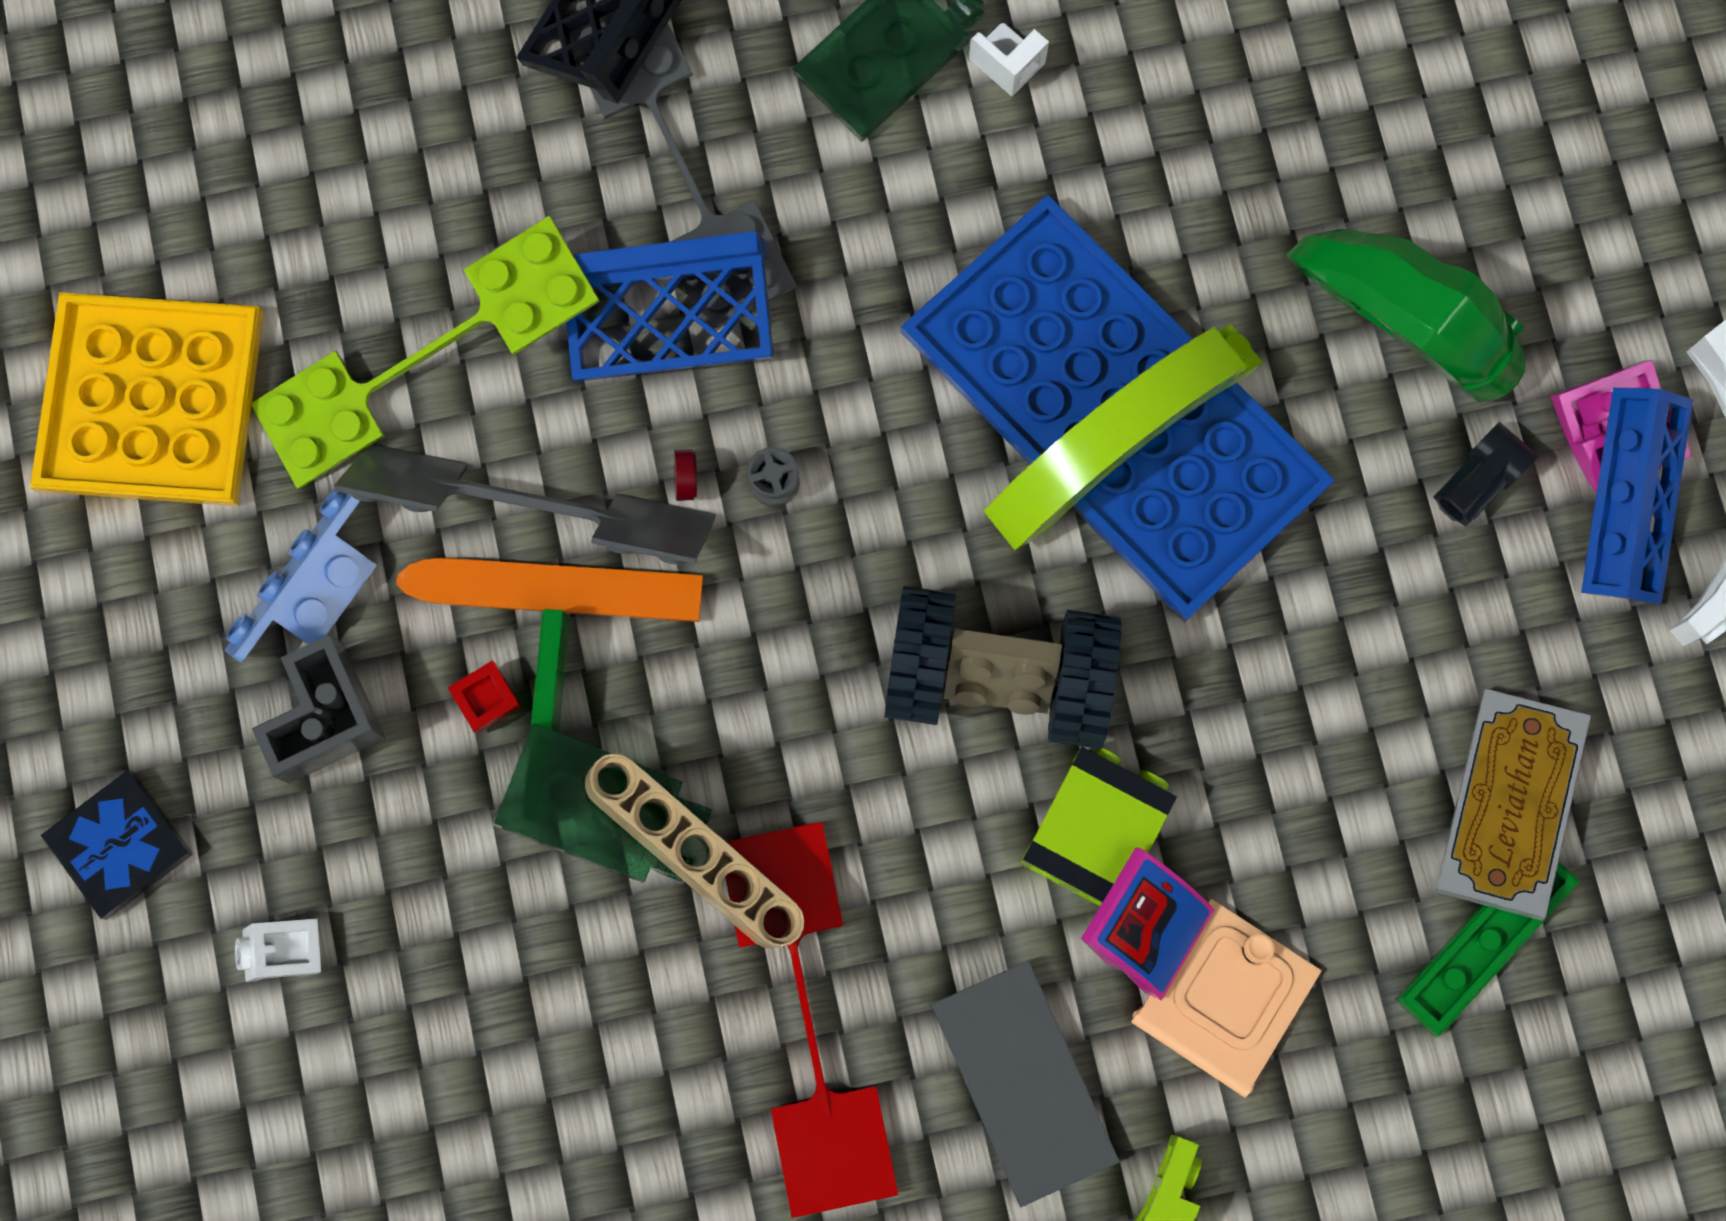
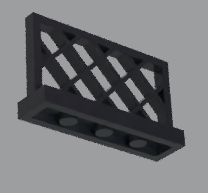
M552 0L516 58L525 67L593 88L604 100L617 104L622 99L682 1L601 0L596 3L595 0H585L586 8L565 17V12L570 4L577 0ZM617 10L608 26L601 28L599 18ZM590 22L592 33L571 43L569 32ZM560 37L562 48L545 56L539 55L546 43ZM592 50L582 68L576 67L574 58Z

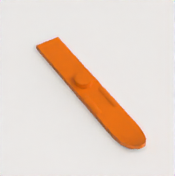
M432 558L409 564L398 573L396 584L406 595L412 598L440 605L544 612L545 609L563 610L565 613L700 622L703 575L456 558Z

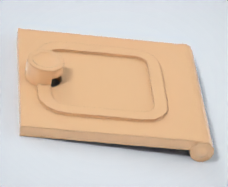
M1210 898L1208 903L1215 911L1161 1001L1149 995L1144 1005L1133 1013L1131 1023L1246 1098L1252 1093L1256 1079L1322 970ZM1242 948L1244 949V953H1245L1246 957H1247L1251 962L1256 963V964H1252V963L1248 962V961L1245 959V957H1244V955H1243V953H1242Z

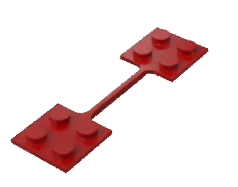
M818 822L726 841L727 844L790 897L802 910L804 917V928L800 937L792 944L786 946L791 954L816 1080V1091L807 1101L770 1109L791 1217L796 1218L898 1196L877 1087L874 1086L846 1093H835L826 1086L823 1077L798 952L799 943L807 934L843 927L823 823ZM728 873L725 879L729 900L740 903L747 893L746 882L741 876ZM770 908L764 916L763 925L770 936L780 938L787 930V920L781 911ZM735 926L739 948L757 945Z

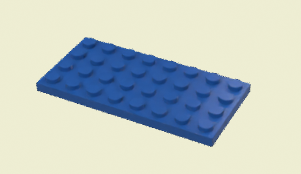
M1049 195L1044 197L901 326V334L1029 464L1035 461L1058 439L1116 392L1193 339ZM1236 383L1196 407L1148 442L1099 482L1072 508L1186 622L1330 487L1335 479Z

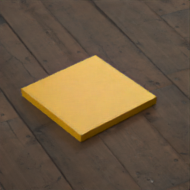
M59 292L30 488L36 492L238 506L264 311L259 306Z

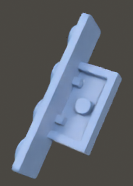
M334 490L326 497L319 509V512L323 514L320 521L312 531L305 529L295 539L288 551L292 559L280 574L274 571L264 581L257 593V597L261 601L250 616L242 614L229 629L226 640L230 643L225 648L229 655L242 662L272 621H275L307 644L319 640L328 634L377 566L373 561L336 536L360 500L355 499L351 494Z

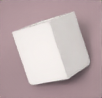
M1001 23L987 37L977 32L971 38L969 60L1010 96H1013L1045 64L1049 41L1035 29L1023 40L1010 27Z

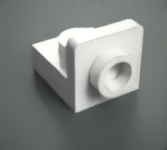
M318 918L252 923L243 929V938L236 939V967L238 970H245L246 982H255L266 978L313 975L321 972Z

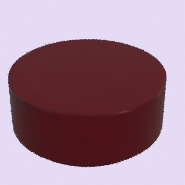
M674 449L676 501H693L694 498H697L696 453L695 451L693 452V449Z

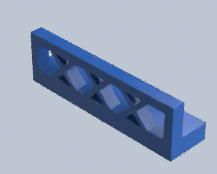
M1613 387L1581 593L1624 598L1649 604H1662L1693 399L1662 389ZM1669 407H1672L1670 425L1668 430L1666 426ZM1660 463L1663 467L1661 481L1658 478ZM1652 515H1654L1655 521L1653 532L1651 533L1650 524ZM1646 566L1647 572L1644 590H1640L1643 569Z

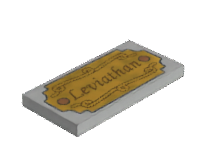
M1484 689L1435 892L1540 921L1546 918L1591 715Z

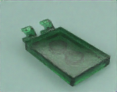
M866 0L793 67L794 75L863 142L969 44V35L964 29L973 26L984 15V11L980 8L984 1L956 0L953 5L944 11L934 0Z
M533 723L492 825L641 883L646 881L650 869L681 882L682 879L594 804L587 795L585 789L587 773L596 761L612 753ZM637 764L707 825L712 812L711 809L678 797L683 781ZM608 767L600 770L598 773V783L604 792L617 795L624 791L626 782L619 770ZM646 803L640 808L639 817L644 827L653 831L663 829L666 823V815L661 806L655 803ZM682 855L683 860L687 864L692 865L693 859Z

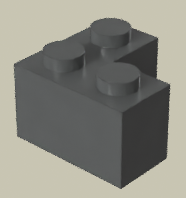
M327 635L280 657L301 705L252 728L272 776L288 784L385 739L345 646L331 635Z

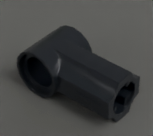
M1500 421L1467 455L1469 459L1433 496L1439 505V509L1446 516L1465 527L1480 515L1503 488L1505 490L1508 489L1538 457L1532 449Z

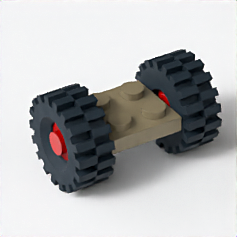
M903 586L884 718L937 725L945 671H947L943 699L955 700L967 707L989 705L1008 708L1012 712L1022 715H1030L1036 712L1048 714L1050 705L1048 742L1096 749L1104 747L1107 727L1109 728L1111 719V708H1113L1114 690L1118 675L1119 647L1122 635L1121 617L1067 609L1059 644L954 629L952 646L949 649L956 593Z

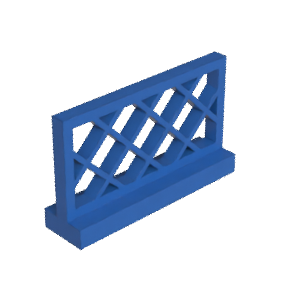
M756 231L573 254L592 288H597L610 298L593 322L582 314L566 322L573 381H589L774 358L764 260H767L765 239ZM752 269L754 289L743 303L739 304L723 291L721 287L733 271ZM720 273L714 282L705 276L706 274ZM697 276L710 287L693 309L690 310L672 296L671 293L684 277ZM670 279L664 288L655 282ZM647 282L659 292V295L644 314L640 316L625 304L622 299L635 283ZM621 285L615 294L606 288ZM716 293L737 308L719 333L698 317ZM667 299L687 315L669 339L649 323ZM755 301L757 317L748 311ZM617 305L637 320V323L620 344L599 329ZM744 315L758 325L760 348L739 350L725 339ZM580 321L588 327L582 336ZM695 321L715 338L701 355L689 356L676 344ZM646 328L665 344L652 361L640 362L626 350L641 331ZM596 333L613 347L615 351L602 367L585 369L583 349ZM721 344L731 350L714 353ZM671 350L681 356L665 359ZM622 356L631 362L615 365Z

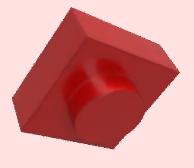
M493 660L447 687L471 729L476 734L481 733L522 708Z

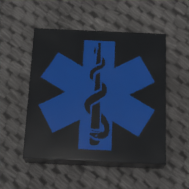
M129 770L125 771L41 834L43 840L99 918L104 920L109 919L193 855L135 773Z

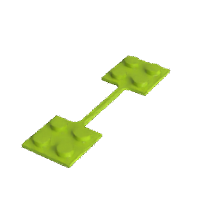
M547 216L463 269L479 296L480 308L478 312L367 383H356L338 352L333 351L251 403L253 410L297 489L300 490L384 437L368 406V399L371 393L452 344L484 322L493 323L497 327L512 355H515L600 302L550 216Z

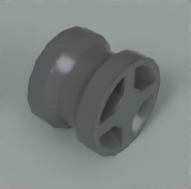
M770 447L758 451L750 459L747 467V478L754 497L762 504L771 507L783 506L792 501L797 495L800 486L798 466L793 456L784 449Z

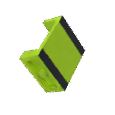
M1081 747L1033 841L1028 846L1020 865L1100 907L1134 849L1137 847L1149 853L1177 796L1166 791L1169 783L1162 778L1144 770H1141L1137 776L1120 767L1122 759L1105 748H1092L1090 751Z

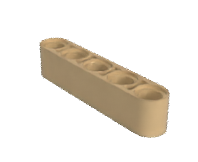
M614 753L605 755L594 763L585 779V789L592 802L752 941L763 948L774 949L790 945L800 937L804 928V917L799 906L637 764L624 755ZM608 767L619 770L626 782L624 791L617 795L604 792L598 783V773L600 770ZM655 803L664 810L666 823L662 830H649L641 823L639 813L643 804ZM687 838H695L705 846L707 852L706 860L700 867L691 866L682 858L681 845ZM728 873L737 874L746 882L747 893L740 903L730 901L723 893L722 882ZM770 908L778 909L786 917L787 930L780 938L770 936L764 928V916Z

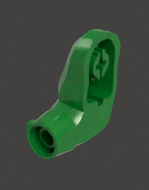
M1336 229L1304 236L1285 255V258L1327 293L1414 351L1458 389L1477 402L1494 401L1507 395L1519 384L1525 373L1527 358L1517 337L1525 327L1510 314L1503 311L1495 293L1478 276L1461 267L1442 263L1408 239L1393 235Z

